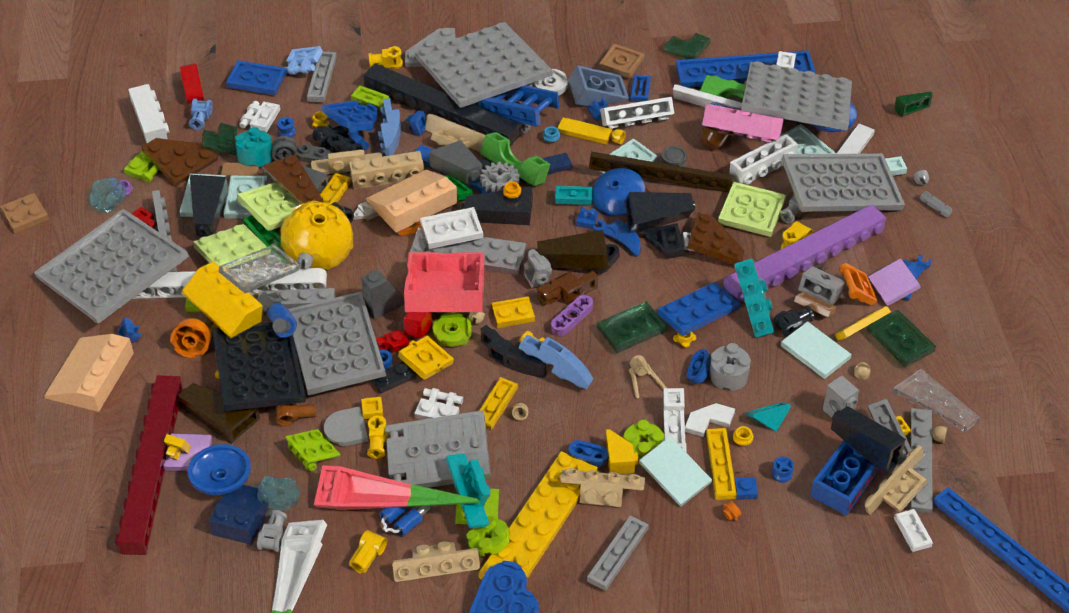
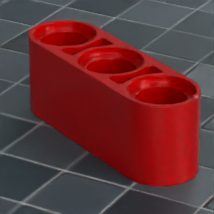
M197 64L180 66L187 104L192 103L193 99L204 101Z

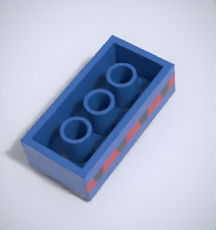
M843 440L813 480L810 496L847 516L879 470Z

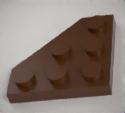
M155 138L142 146L143 153L175 187L189 179L190 174H197L218 160V156L207 144Z
M697 213L687 248L732 265L742 262L744 250L717 219L708 214Z

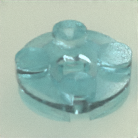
M109 177L101 181L97 180L92 185L90 204L100 212H111L117 208L116 205L119 202H123L126 194L125 187L117 178Z
M266 476L259 484L257 497L260 502L263 503V500L267 502L268 507L272 509L288 510L292 508L293 504H298L300 490L295 485L296 481L292 478L282 479Z

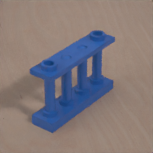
M527 85L498 94L493 98L490 97L478 101V107L511 121L536 127L541 124L539 113L546 107L560 108L558 92ZM504 97L509 98L507 101L501 100ZM518 100H519V101H523L522 104H518V103H516V102H517ZM531 104H537L536 107H532V106H530V105H531Z

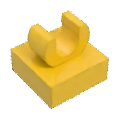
M168 434L164 439V442L169 446L166 454L170 455V458L178 460L181 451L189 453L191 445L186 440Z

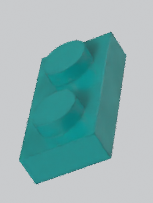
M556 186L555 204L592 205V187Z

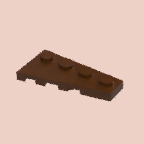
M296 154L262 166L263 172L269 174L272 180L276 183L278 182L283 190L289 192L299 204L309 201L324 202Z

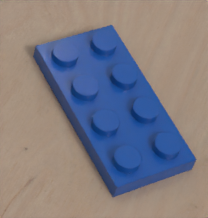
M713 282L658 308L657 314L681 336H684L738 310L741 303L718 283Z

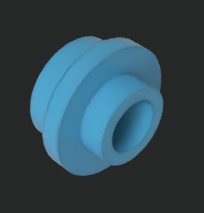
M554 126L547 127L543 132V139L547 142H556L560 139V132Z

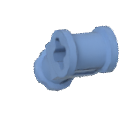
M193 99L192 119L189 120L191 128L194 130H202L204 128V120H208L212 114V100L198 101Z

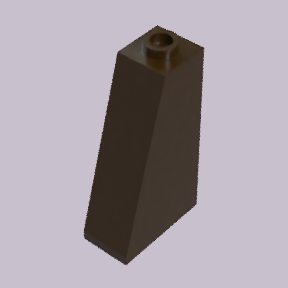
M603 230L537 241L538 249H535V251L549 261L551 268H610Z
M194 383L178 394L182 409L231 444L260 420L258 408L224 411L222 394L220 392Z

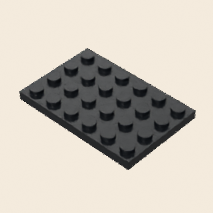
M273 322L258 323L232 338L219 327L212 328L224 411L306 402L293 335L287 338L279 337L273 329Z

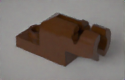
M592 271L577 279L571 272H567L555 279H551L549 284L544 283L537 287L539 292L536 294L539 301L544 305L562 299L568 305L579 296L586 295L597 289L598 275Z

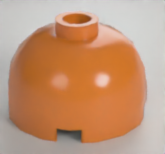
M189 318L180 321L171 333L170 341L171 344L173 343L174 350L183 357L195 358V355H203L210 345L211 333L204 322L199 319Z

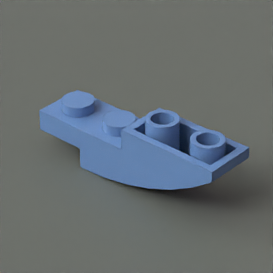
M383 99V107H380L381 116L385 118H383V123H381V131H378L379 142L383 141V143H380L381 153H385V156L394 155L400 141L399 109L392 110L390 99Z
M526 335L521 341L519 349L523 350L527 355L541 359L546 364L554 365L552 373L556 374L557 377L573 382L579 388L588 389L594 378L585 365L557 341L547 337L542 342L529 335Z

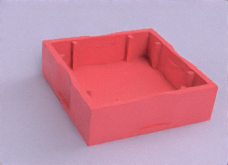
M409 252L408 275L404 289L405 312H483L484 252Z

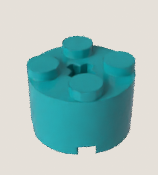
M252 127L249 131L235 136L239 163L251 167L250 165L262 167L271 162L272 142L271 136L268 133L260 131L257 127Z

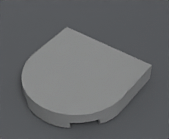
M360 407L337 411L331 414L324 423L325 437L329 442L338 444V446H351L368 442Z

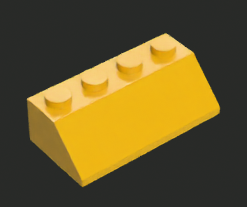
M214 261L199 268L182 290V294L230 338L261 322L263 305Z

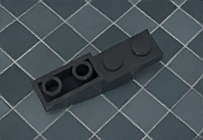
M487 325L480 329L481 342L488 346L489 357L496 362L522 374L542 378L546 376V363L535 356L527 355L523 350L519 349L520 342L512 345L509 340H505L495 329H491Z

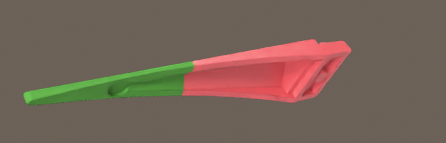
M322 465L314 506L317 508L352 510L479 503L480 501L477 498L412 485L341 466Z

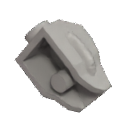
M531 249L528 253L529 260L524 264V276L531 287H539L549 280L552 268L544 256Z

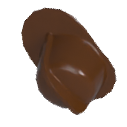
M700 124L703 126L701 142L709 148L716 149L721 147L728 136L739 137Z

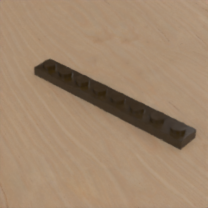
M592 151L589 162V169L607 172L616 168H626L635 171L641 178L728 193L732 187L734 175Z

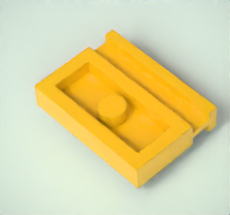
M529 296L492 303L497 328L535 322V315Z

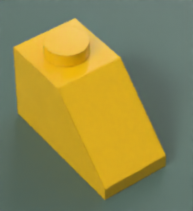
M606 430L605 443L609 454V473H634L635 465H638V453H634L633 444L612 430Z

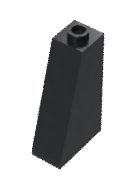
M190 174L193 221L196 236L208 237L216 234L229 190L227 179L221 176Z
M522 187L521 194L516 198L506 197L503 191L466 196L465 204H461V210L474 207L479 223L530 225L533 187Z
M629 192L624 200L629 233L689 218L695 210V201L692 198V193Z
M849 406L833 414L831 430L884 475L900 464L906 441L904 437Z

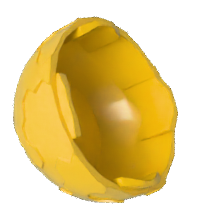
M309 201L300 204L285 218L281 226V246L286 257L296 265L299 254L307 253L313 257L310 268L329 270L337 267L345 260L353 248V231L347 216L338 207L328 203ZM320 218L324 222L317 223L315 219Z

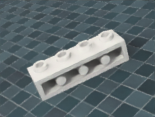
M149 84L128 89L131 103L146 143L155 138L168 139L167 133H170L167 123H163L165 118L163 112H159L161 108L159 101H155L157 100L155 91L150 89Z
M672 97L602 108L600 113L602 125L608 126L611 129L619 127L618 124L625 123V126L635 125V121L642 120V123L652 122V118L656 117L659 120L669 119L668 115L674 114Z
M785 134L779 140H773L731 161L729 175H734L733 182L745 185L750 184L752 181L784 166L781 160L783 154H796L798 144Z

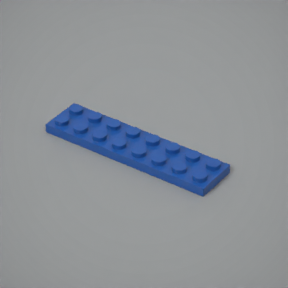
M809 50L788 52L796 54L795 69L802 72L811 71L816 74ZM779 53L676 60L675 66L680 86L687 88L702 86L706 75L744 83L748 77L750 62L758 61L765 65H777Z

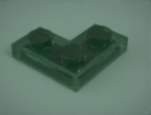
M695 33L687 42L673 36L665 44L664 50L684 59H697L710 44V38Z
M220 123L218 133L204 130L202 133V147L236 156L235 136L238 135L237 127Z

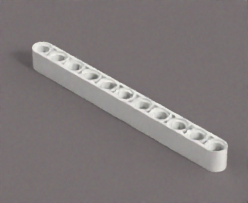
M321 268L225 271L251 295H258V291L322 289L326 288L327 273ZM196 271L168 272L132 299L186 297L182 294V290Z

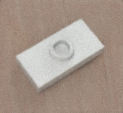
M915 509L895 514L894 519L912 552L932 547L933 542Z

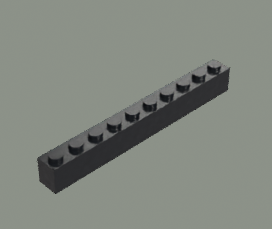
M376 63L363 75L366 88L388 95L390 99L418 111H424L427 115L433 114L484 135L497 132L510 140V147L520 137L519 123L473 104L460 108L447 93Z

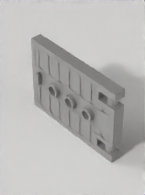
M483 410L386 425L388 437L390 436L387 439L390 479L426 488L454 484L446 462V456L454 454H465L468 463L470 460L478 459L480 467L484 470V478H491L485 414Z

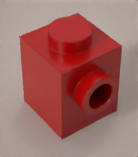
M409 312L404 317L405 335L423 338L432 328L431 312Z

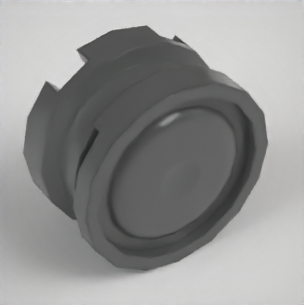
M280 136L273 140V159L277 161L294 154L297 156L296 141L288 136Z
M667 147L662 152L661 163L686 167L687 154L680 147Z

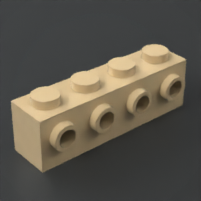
M420 151L349 162L354 190L399 183L424 171Z

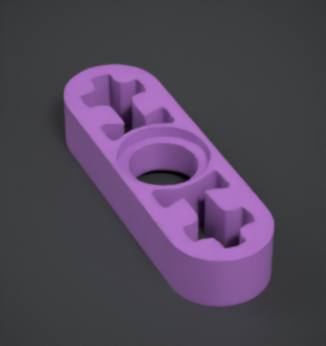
M581 295L552 320V334L561 337L571 331L593 310L592 298L587 295ZM574 313L577 317L569 318L567 315Z

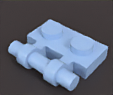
M321 47L292 49L286 60L289 66L284 67L286 68V74L295 75L298 72L309 73L314 71V63L318 62L323 52Z

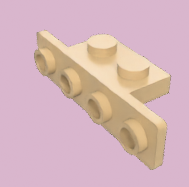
M428 114L425 130L432 133L431 140L436 141L438 145L446 146L461 140L467 148L481 152L485 138L484 134L433 114Z
M364 150L328 154L329 159L311 161V167L325 174L350 172L349 162L382 157V153L364 154Z
M920 445L916 449H912L907 454L906 460L894 468L890 478L881 482L879 490L866 499V513L871 515L883 501L900 513L926 485L927 479L913 470L914 466L924 456L923 448Z
M569 468L562 470L560 482L581 484L580 503L621 507L623 488L644 490L645 478L636 474L627 476L619 475L615 472L606 474L594 470L586 472Z
M447 541L440 542L438 545H419L416 548H412L413 558L392 562L395 582L480 569L477 548L456 551L454 542L450 543Z

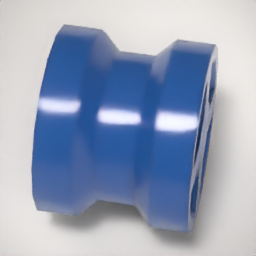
M283 117L277 121L279 137L288 136L292 138L295 136V123L292 118Z
M784 456L776 458L772 469L773 478L780 483L790 481L794 470L793 461Z

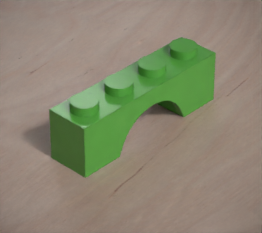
M706 75L700 91L723 98L736 97L743 100L746 84L737 83L734 80L721 79L718 76Z
M497 132L485 135L480 152L481 155L496 164L500 161L503 165L508 162V166L514 165V169H518L519 178L527 181L526 183L531 186L545 183L550 163L538 156L527 158L524 162L519 161L511 151L509 139Z

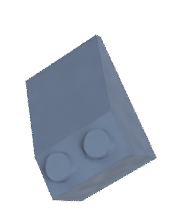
M577 65L568 79L576 104L588 106L593 104V101L600 102L602 98L605 99L607 104L629 100L621 75Z

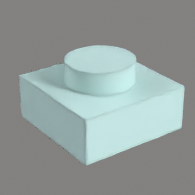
M901 156L885 159L892 176L906 174L907 167Z

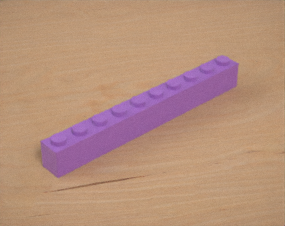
M873 205L865 207L755 262L758 277L761 280H765L767 289L777 286L802 271H807L810 267L818 263L820 264L826 259L836 256L862 241H866L873 235L880 234L885 228L886 217ZM737 272L725 277L723 289L740 303L745 302Z

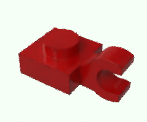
M143 207L131 213L158 231L155 227L157 222L154 220L152 213Z
M401 329L376 338L379 350L390 349L392 353L402 350L410 344V341Z

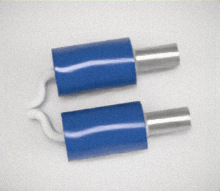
M422 506L418 510L411 509L394 524L395 530L387 528L386 524L392 523L408 507L384 508L379 512L382 519L381 523L384 526L382 530L405 536L423 521L422 515L430 509V506Z

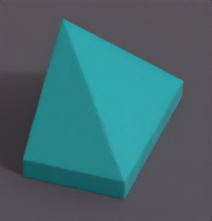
M780 402L746 411V414L777 432L791 406L790 403Z

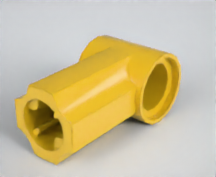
M366 530L360 539L359 548L349 561V566L360 574L366 573L377 555L380 556L384 552L387 538Z

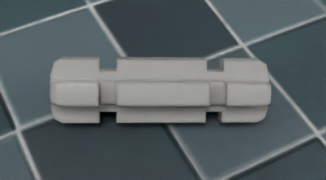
M924 191L920 195L921 201L927 203L928 206L937 212H941L940 214L944 217L951 215L952 208L948 205L945 206L944 202L935 196H931L932 194Z

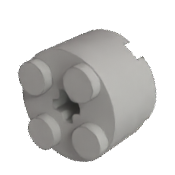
M730 343L727 346L716 349L711 354L709 371L711 382L722 390L723 388H729L730 391H735L744 387L748 381L751 364L748 353L735 343Z

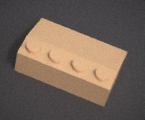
M424 170L367 197L366 201L395 232H398L419 222L420 218L431 216L456 204L457 187L446 176Z
M115 334L80 338L44 397L99 412L134 354L130 338Z

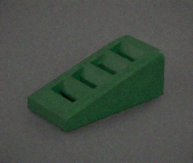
M923 92L898 96L895 100L894 110L903 117L930 107L933 93Z

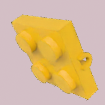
M428 336L417 342L411 341L409 346L400 350L398 357L424 380L449 367L454 361L452 356Z

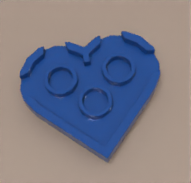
M347 101L322 105L321 112L338 122L339 125L348 128V131L351 133H358L359 130L372 131L374 122L377 120V108L370 103H367V106L358 104L359 101Z
M504 560L493 567L490 566L485 573L469 613H539L540 609L533 593L526 590L527 577L525 572L518 564Z

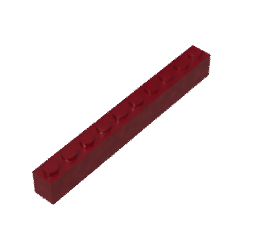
M157 375L155 383L151 385L152 397L147 402L148 414L144 415V431L140 432V447L136 449L137 460L136 464L132 465L133 477L132 481L128 482L129 494L128 498L124 499L125 511L124 515L120 516V532L115 537V544L119 547L121 554H147L165 473L164 463L168 445L164 442L167 434L171 435L174 433L180 406L178 394L183 390L180 376Z

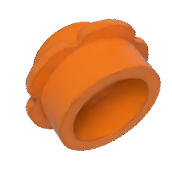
M730 501L728 504L723 505L724 515L730 521L732 519L737 521L742 513L736 504Z

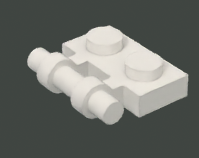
M254 101L248 106L247 113L241 117L239 126L244 129L250 124V128L257 127L260 131L267 133L280 111V105L263 102L259 106V102Z
M425 388L423 396L430 398L429 400L421 398L415 411V418L424 420L459 414V407L454 406V404L462 405L464 397L457 396L453 392H440L436 388H432V390ZM440 399L447 402L446 404L437 402V400Z

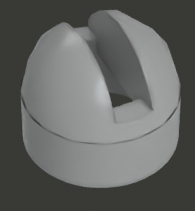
M920 170L913 176L918 185L923 186V183L927 184L929 182V175L926 170Z
M307 253L299 254L297 259V265L300 269L310 268L313 262V257Z

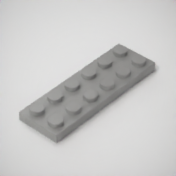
M418 228L410 252H484L485 270L519 275L526 251V243L483 237L481 239L429 249L423 229Z

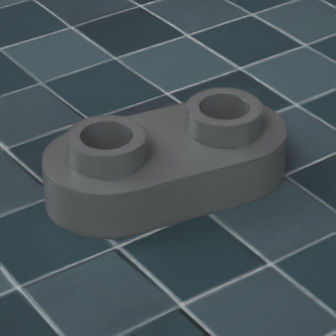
M303 144L296 149L297 158L302 162L311 163V161L329 159L328 154H330V151L327 148Z

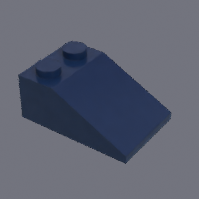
M242 485L238 489L227 493L217 503L209 519L212 535L252 545L273 501L275 492Z

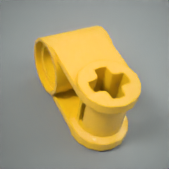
M795 221L791 227L783 232L782 238L784 242L781 244V249L813 234V230Z

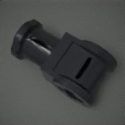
M328 125L316 128L312 133V137L315 141H318L319 147L329 149L331 146L328 144L327 139L331 135L340 134L343 137H348L349 131L348 128L341 125L333 128Z
M340 134L331 135L327 139L332 149L331 153L363 150L361 144L350 143L349 138H345Z
M805 305L797 312L791 309L778 313L774 317L773 323L782 329V334L785 337H788L800 328L802 323L814 321V314L811 307Z

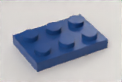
M238 60L226 84L228 88L276 95L287 72L286 68Z

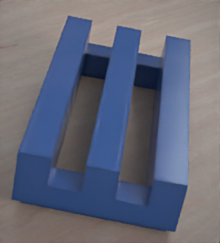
M634 75L630 102H634V100H637V102H641V100L648 101L651 76ZM637 79H640L638 95H635ZM644 80H647L645 96H642Z

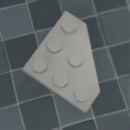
M439 28L405 51L406 68L423 67L416 59L415 52L455 38V28Z

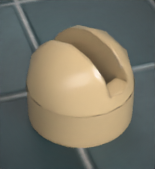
M470 312L469 320L472 323L475 319V324H480L486 314L483 312Z
M865 362L858 363L854 369L855 377L861 380L867 379L870 376V366Z
M518 403L513 407L512 415L516 420L527 418L529 412L527 405ZM519 408H522V410H523V414H521V415H520V409H519Z
M935 427L932 430L933 439L944 443L947 427Z

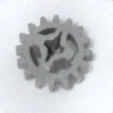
M500 161L497 165L491 163V167L486 165L485 170H481L480 182L482 187H486V191H503L507 182H519L518 169H514V165L508 166V162L504 165Z

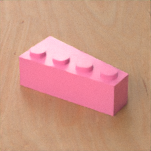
M706 104L702 125L719 128L720 132L730 133V131H733L734 135L743 136L747 134V138L757 139L761 137V141L772 142V139L779 140L783 119Z

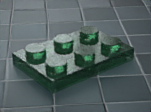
M647 301L597 323L598 330L616 353L667 331L666 324Z
M898 309L868 325L867 331L905 368L936 350V346Z

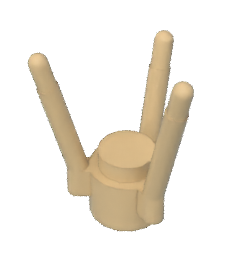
M637 355L630 360L632 368L629 369V373L631 374L636 399L639 398L636 374L643 376L648 373L662 389L667 388L649 364H647L643 356Z

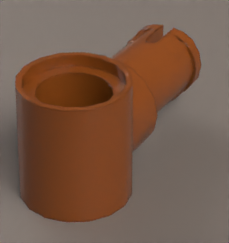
M315 404L275 406L277 423L280 426H290L298 418L316 417Z

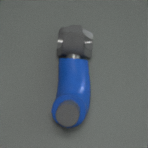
M264 291L256 299L263 305V314L266 317L268 316L273 322V329L279 337H290L296 331V319L281 304L282 299L276 292L267 294Z

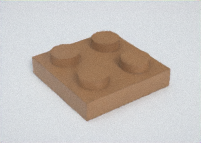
M614 44L600 62L599 68L630 79L644 60L645 54Z
M35 193L0 206L14 233L49 220L48 214Z

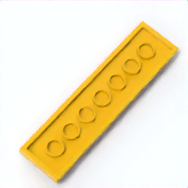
M561 451L509 527L510 534L508 537L510 540L508 545L499 553L490 555L479 572V578L483 580L490 566L493 567L495 564L502 563L505 560L518 564L528 579L580 499L581 484L560 482L562 470L574 468L578 471L587 472L589 470L597 471L598 467L573 458L571 455Z

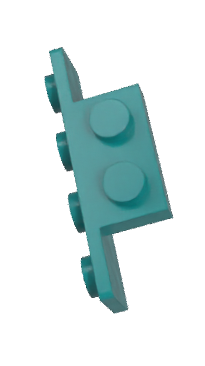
M748 259L735 263V269L755 337L774 333L770 319V310L773 309L770 298H766L767 285L765 280H761L758 277L754 260Z
M465 454L447 455L446 462L457 494L477 498L480 501L479 503L461 504L468 527H487L489 520L484 504L490 496V487L486 484L483 468L480 467L478 459L470 460L468 463Z

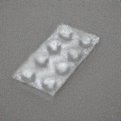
M273 244L221 265L218 272L241 291L248 293L299 271L300 264Z

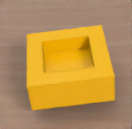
M381 397L361 399L363 419H370L377 415L383 417Z

